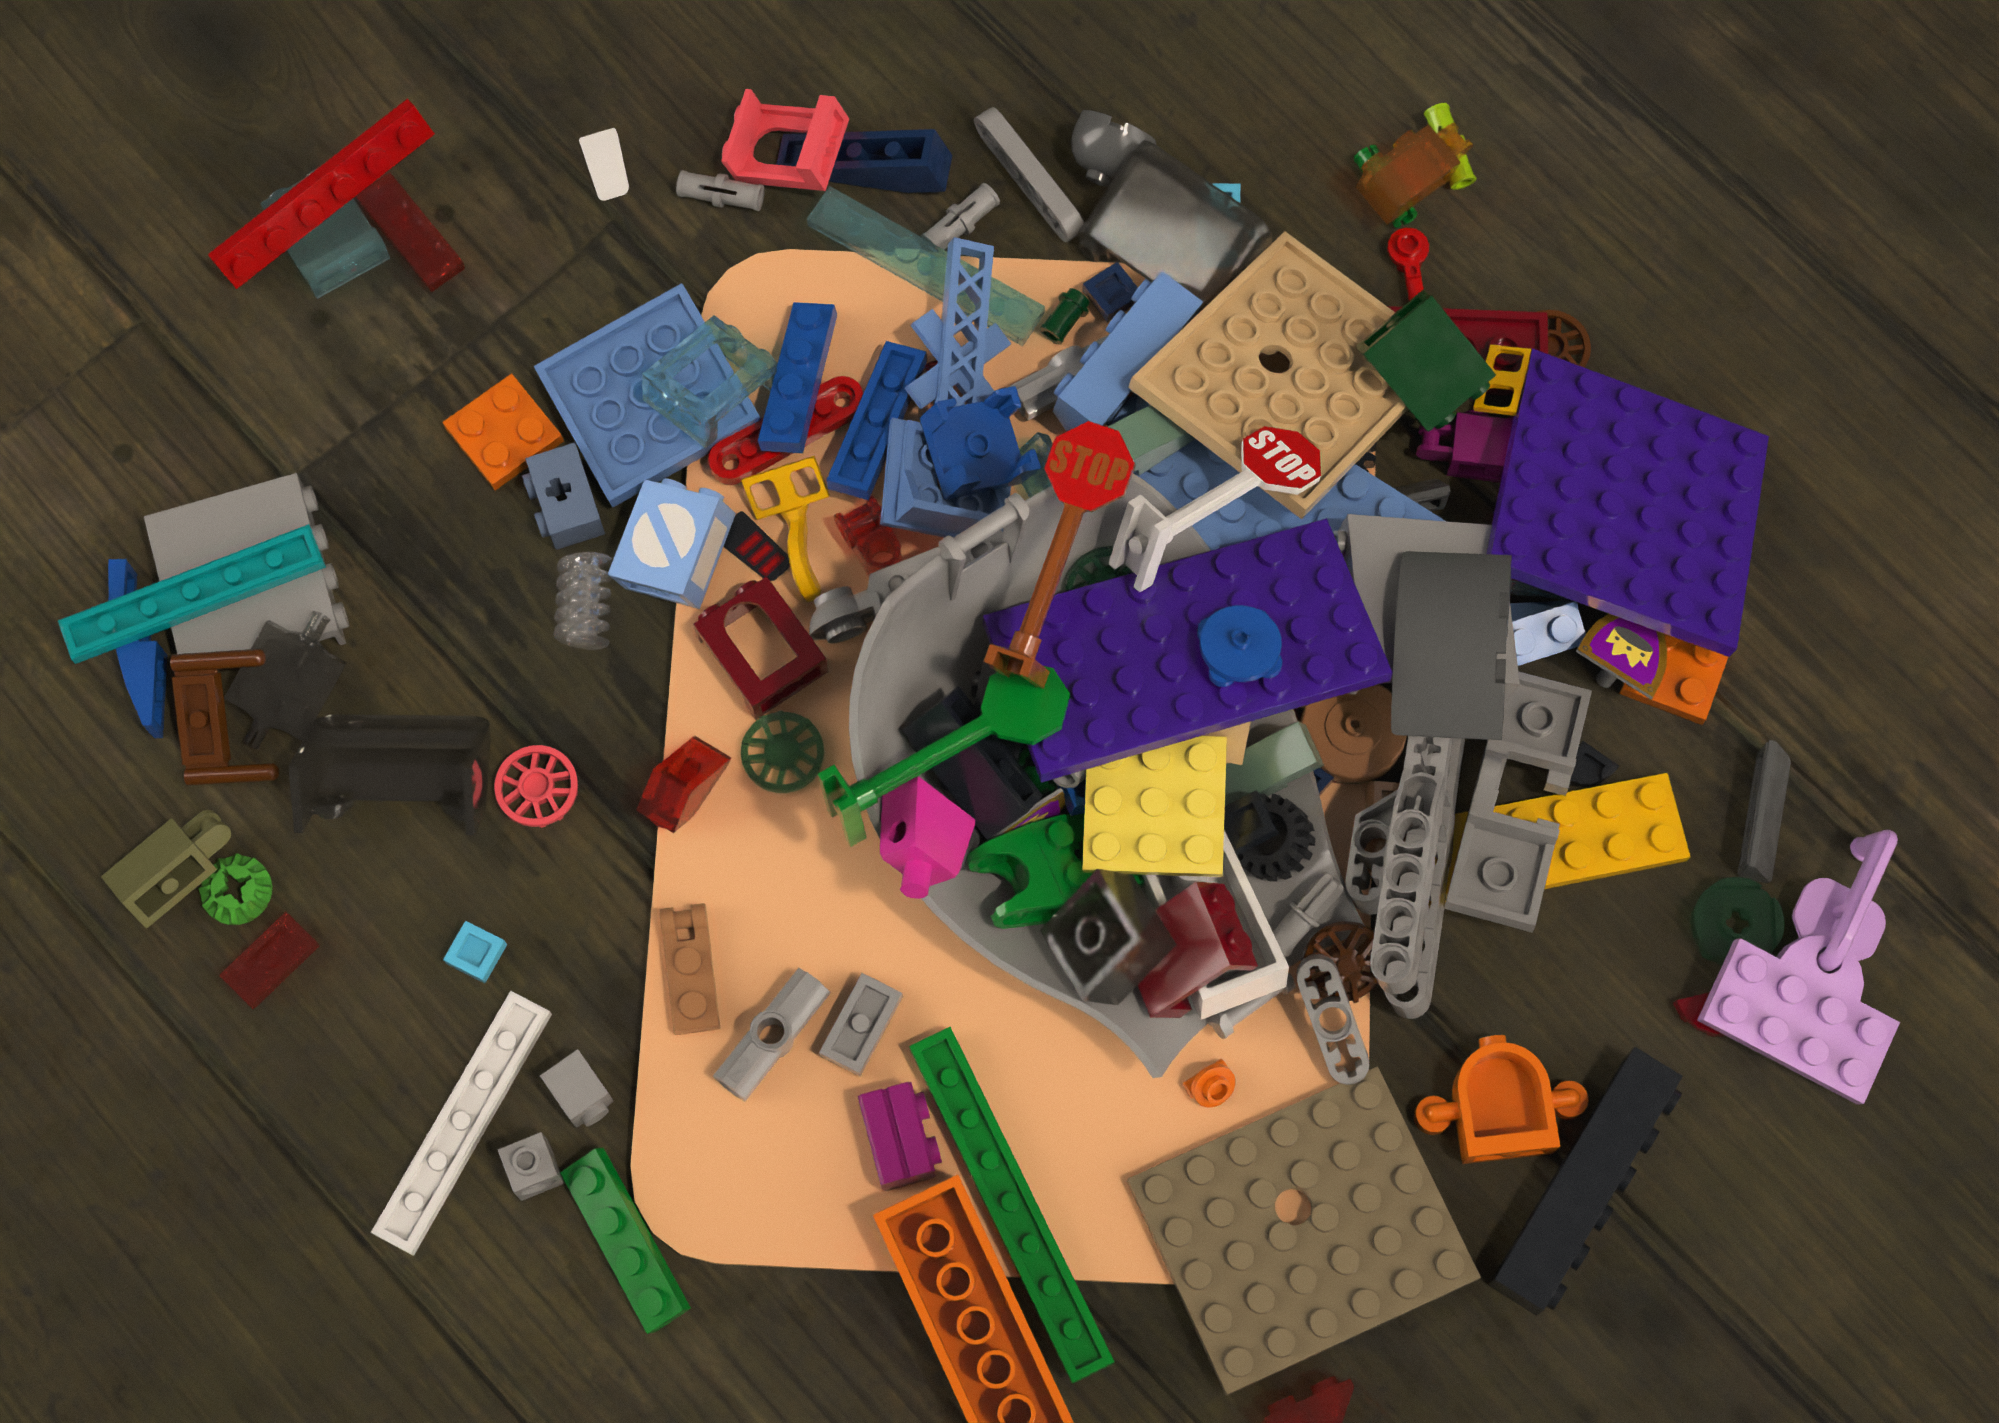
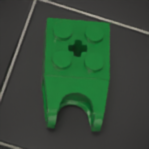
M1067 813L1029 823L983 843L966 858V863L971 872L998 874L1007 879L1014 889L1015 896L996 907L994 914L990 915L994 925L1001 929L1047 924L1048 927L1121 908L1129 903L1145 881L1142 875L1083 872L1085 813L1070 816Z

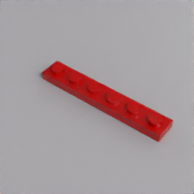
M407 98L221 243L208 256L233 286L238 289L435 135V133Z

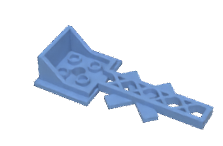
M954 237L948 243L942 318L940 319L935 311L931 309L910 325L938 361L937 365L904 388L920 410L932 401L935 404L937 401L956 398L957 401L954 407L966 405L965 402L967 404L981 402L994 392L983 376L984 364L1011 345V342L996 323L987 328L994 246ZM961 254L979 258L978 273L970 277L960 263ZM964 291L975 305V312L968 317L956 303L957 296ZM960 331L969 341L962 347L954 338V335ZM956 385V387H957V388L959 389V391L962 393V395H963L962 397H960V396L957 394V392L954 390L953 386ZM898 418L890 420L880 525L944 538L950 535L954 538L1005 505L1004 500L1010 496L1011 486L944 500L942 491L937 484V474L921 422Z

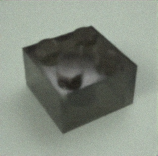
M1098 868L1040 929V932L1082 1001L1119 1005L1177 945L1133 875Z

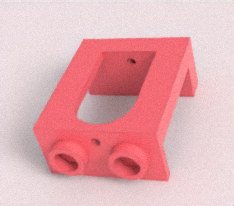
M745 89L741 104L735 110L734 124L729 139L722 148L721 162L736 181L757 185L826 191L849 117L835 96L820 95L816 108L761 104L751 89ZM773 131L807 133L796 167L758 162L754 157V148L758 140L765 134Z

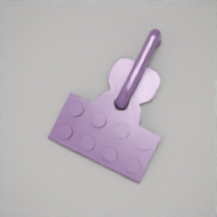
M1882 830L1865 837H1857L1852 841L1850 845L1851 853L1857 860L1862 862V865L1851 889L1829 878L1812 880L1803 888L1792 913V919L1799 938L1784 946L1777 957L1741 938L1735 939L1697 1021L1855 1104H1864L1900 1024L1897 1020L1860 1001L1864 980L1862 967L1858 962L1874 954L1885 929V915L1880 906L1872 901V898L1897 845V834L1891 830Z

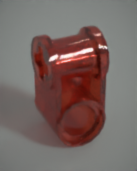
M873 495L870 496L869 500H866L865 504L844 515L838 512L833 515L836 526L844 541L853 550L869 577L873 572L903 561L901 546L891 527L880 525L881 507ZM880 552H888L893 555L890 560L883 563L872 560Z

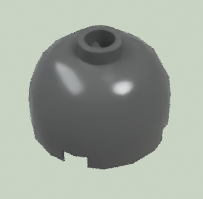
M1083 110L1073 130L1071 147L1076 162L1087 170L1085 178L1100 186L1108 187L1110 181L1124 183L1140 175L1152 159L1156 140L1129 123L1125 122L1124 126L1110 122L1112 116L1091 110Z

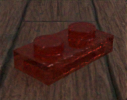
M285 912L219 976L254 1010L320 945Z

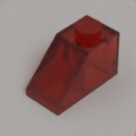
M694 735L653 769L636 811L649 818L656 826L675 833L697 813L729 765L731 757Z

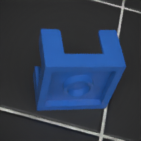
M1016 386L998 389L984 401L954 407L957 403L956 398L937 401L919 418L944 500L1019 485L1041 469L1035 449H1030L1021 457L1009 417L1021 408Z

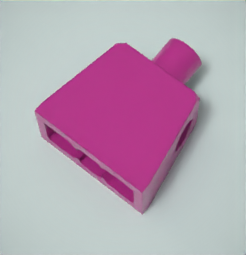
M919 776L882 796L880 855L882 859L903 874L900 887L902 894L915 899L926 897L930 886L953 879L959 874L976 821Z

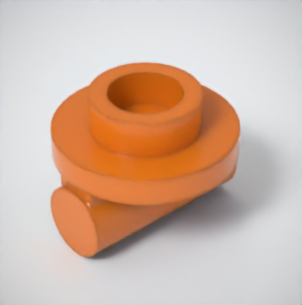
M1219 1059L1183 1082V1086L1191 1098H1194L1201 1106L1210 1108L1221 1105L1232 1095L1236 1080L1224 1060Z

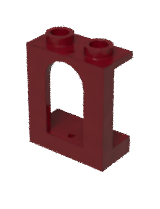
M767 576L758 582L752 580L745 583L735 592L734 598L721 606L715 604L708 607L699 615L698 621L693 624L700 643L704 642L743 696L745 705L755 720L829 672L826 657ZM757 606L767 614L797 656L763 680H760L725 629V627Z

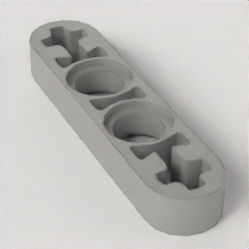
M991 107L976 116L974 124L982 140L1058 237L1064 242H1068L1084 232L1085 226L1079 212L1003 115L995 107Z

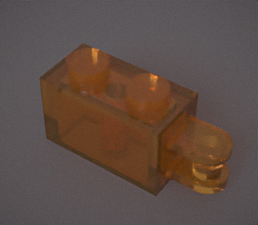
M1455 122L1449 124L1437 134L1429 124L1416 134L1409 130L1395 141L1392 146L1393 150L1386 155L1378 152L1362 165L1363 174L1356 188L1387 225L1446 184L1461 163L1459 159L1473 147L1474 144L1470 140L1465 141L1457 132L1459 127Z

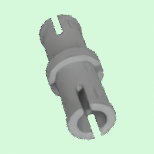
M681 170L677 180L676 193L679 197L685 196L710 201L714 207L722 208L726 204L760 211L764 199V185L730 180L728 175L721 173L714 177ZM709 186L736 191L737 194L731 195L705 190L704 187Z
M982 183L978 189L959 205L952 204L947 208V215L921 235L924 245L932 254L941 255L954 237L959 238L963 234L969 235L975 229L974 224L1000 204L998 195L988 184Z

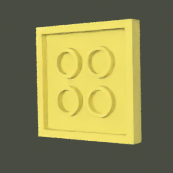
M1199 736L1086 769L1083 872L1223 877L1227 737Z

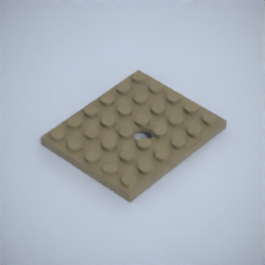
M1378 1066L1368 1070L1366 1076L1358 1083L1351 1085L1339 1083L1127 1180L1225 1396L1481 1278ZM1286 1190H1299L1308 1197L1311 1203V1214L1304 1223L1291 1225L1283 1222L1277 1216L1275 1211L1276 1199Z

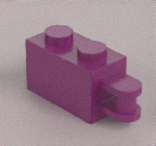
M1469 410L1464 413L1457 412L1453 425L1447 424L1440 429L1434 427L1428 432L1419 425L1418 433L1422 436V444L1417 447L1416 455L1425 460L1447 462L1446 476L1500 483L1514 416L1508 418L1492 417L1486 412ZM1439 440L1450 441V446L1439 445Z

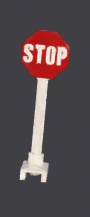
M1266 426L1243 438L1241 444V473L1165 517L1142 495L1129 501L1108 564L1114 569L1123 564L1130 568L1137 575L1134 588L1142 592L1153 585L1166 544L1170 543L1176 534L1257 486L1264 490L1298 495L1318 483L1321 477L1320 450L1298 431Z

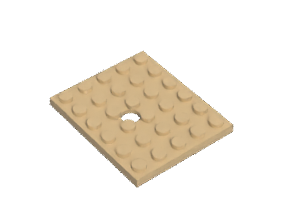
M1286 231L1131 378L1128 386L1134 393L1240 473L1242 472L1241 444L1243 438L1264 426L1298 431L1320 450L1321 477L1319 482L1298 495L1261 489L1300 519L1304 518L1408 410L1407 406L1374 366L1356 348L1360 342L1388 320L1395 312ZM1278 351L1283 353L1290 361L1289 370L1284 373L1268 371L1260 363V353L1267 355L1275 354Z

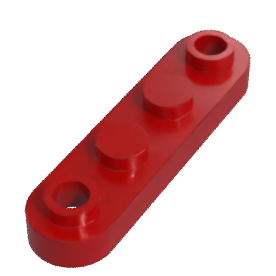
M838 376L820 385L805 447L852 421L863 396L862 387L856 380L846 376ZM841 398H846L850 401V404L846 407H839L835 403ZM762 417L760 421L717 442L710 450L708 461L711 473L716 480L726 485H735L741 483L743 478L756 475L793 453L761 451L758 438L764 418ZM730 460H735L739 463L738 467L732 470L726 469L724 465Z

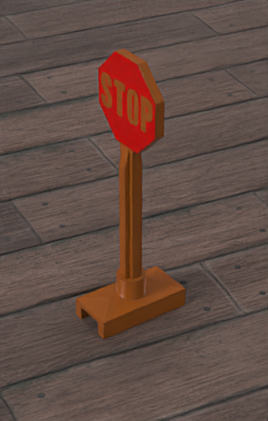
M1087 421L1054 439L1044 469L1059 501L1064 503L1065 506L1020 630L1014 632L1009 648L990 644L983 662L1002 675L1009 677L1010 673L1022 676L1036 687L1042 689L1045 687L1050 671L1035 660L1042 641L1039 639V635L1083 514L1085 512L1092 513L1124 497L1136 467L1119 431Z

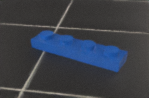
M793 302L758 438L761 451L804 452L837 319V311L834 304Z
M889 341L885 342L826 481L829 490L869 500L886 461L890 420L892 418H904L912 399L904 388L922 375L927 363L926 351Z

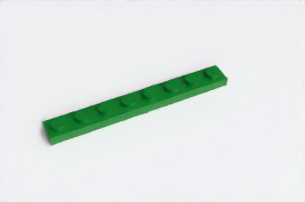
M951 1026L909 1046L910 1052L1071 1384L1114 1364L1115 1361Z

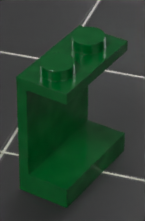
M1424 290L1419 292L1356 346L1364 358L1374 366L1412 412L1416 421L1428 432L1434 427L1440 429L1451 422L1457 414L1455 410L1466 400L1473 401L1482 396L1491 385L1489 381L1496 376L1494 371L1433 296Z

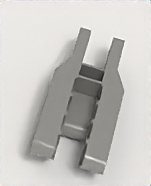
M1408 736L1404 769L1398 790L1355 815L1345 878L1346 889L1357 909L1369 915L1377 914L1370 959L1371 970L1380 987L1384 990L1394 1012L1406 1019H1415L1422 1016L1429 1009L1446 901L1448 873L1453 853L1456 798L1465 738ZM1375 838L1386 840L1385 846L1380 851L1374 853L1365 851L1366 845ZM1369 869L1372 870V878L1377 888H1370L1368 895H1363L1361 890L1368 889L1371 876L1367 870ZM1392 922H1393V929H1392V931H1391V930H1390V927H1391V924H1392ZM1423 943H1424V944H1425V948H1424V951L1422 952V945H1423ZM1387 966L1386 976H1384L1383 972L1385 970V967ZM1413 986L1419 988L1418 994L1413 1000L1409 1002L1397 1000L1398 994L1409 991Z

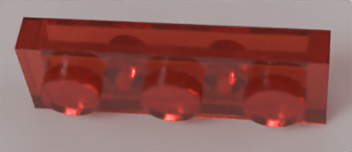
M390 172L356 195L362 208L431 292L466 269L461 258Z

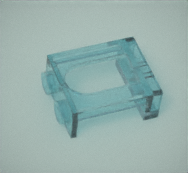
M713 315L642 373L643 401L706 449L718 439V421L761 385L771 391L774 376L777 373V362L768 351L757 348L745 339L735 326L727 325ZM717 343L724 356L740 369L701 400L673 377L709 347Z

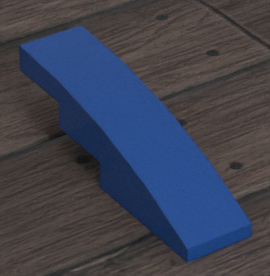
M108 559L109 601L137 590V573L126 559ZM150 635L116 648V653L126 688L142 725L154 738H163L168 655L157 641H151Z

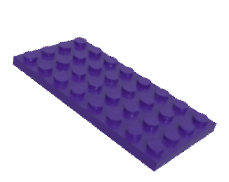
M1327 518L1159 565L1153 585L1142 592L1134 588L1137 575L1131 573L1054 595L1039 635V639L1042 641L1035 660L1042 666L1051 667L1055 670L1070 692V700L1062 730L1035 745L1027 744L1042 783L1390 681L1393 672ZM1030 602L983 615V626L990 644L1009 648L1014 632L1020 630ZM1243 605L1265 611L1275 622L1281 635L1282 646L1280 656L1282 658V667L1280 673L1273 678L1261 677L1248 682L1234 681L1226 687L1213 684L1209 678V667L1204 662L1200 652V640L1197 636L1200 622L1218 610L1229 606Z

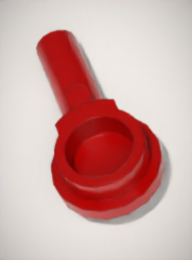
M1405 227L1398 229L1391 235L1387 244V253L1392 262L1397 266V270L1404 272L1410 301L1419 292L1424 290L1420 268L1428 256L1429 242L1421 231Z

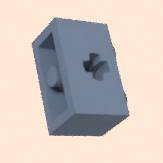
M575 443L525 458L530 473L522 475L530 500L538 498L542 511L534 513L542 538L551 536L554 547L557 550L605 534ZM565 494L567 499L558 502L556 496Z

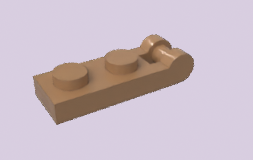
M705 903L691 905V910L675 912L673 907L660 909L674 1034L682 1035L721 1029ZM694 927L695 939L678 941L677 929Z

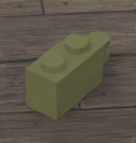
M213 810L200 812L182 828L171 818L104 873L101 878L120 902L147 929L217 870L209 858L227 844L231 838V830L224 822H221V818Z

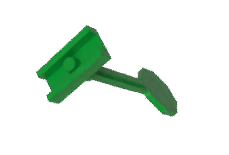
M1044 666L1050 671L1044 689L1034 686L1022 676L1010 673L1009 677L998 672L991 675L981 706L982 715L868 780L863 778L849 786L835 765L818 773L827 810L832 818L839 815L846 841L850 847L867 838L861 812L878 803L879 797L987 736L995 734L1000 739L1035 745L1062 730L1070 700V692L1055 670Z

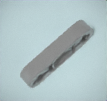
M1309 955L1298 966L1297 983L1329 1073L1339 1083L1347 1085L1358 1083L1368 1073L1369 1058L1337 966L1332 959L1325 955ZM1318 966L1321 972H1330V975L1325 977L1326 990L1329 996L1338 991L1339 997L1330 996L1323 998L1315 1005L1312 1003L1311 999H1320V994L1314 981L1306 982L1305 978L1310 976L1311 967ZM1336 1007L1345 1013L1347 1019L1341 1029L1329 1031L1322 1027L1319 1018L1321 1013L1327 1008ZM1353 1034L1355 1039H1346V1045L1351 1057L1359 1056L1361 1059L1355 1062L1356 1070L1347 1072L1345 1066H1336L1341 1061V1053L1337 1042ZM1326 1042L1336 1043H1334L1331 1047H1328Z

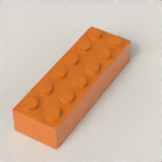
M957 1174L874 1214L873 1217L967 1422L1074 1423L959 1175Z

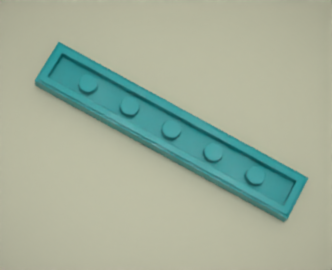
M308 524L60 619L58 623L70 658L77 664L326 568V564L313 530Z

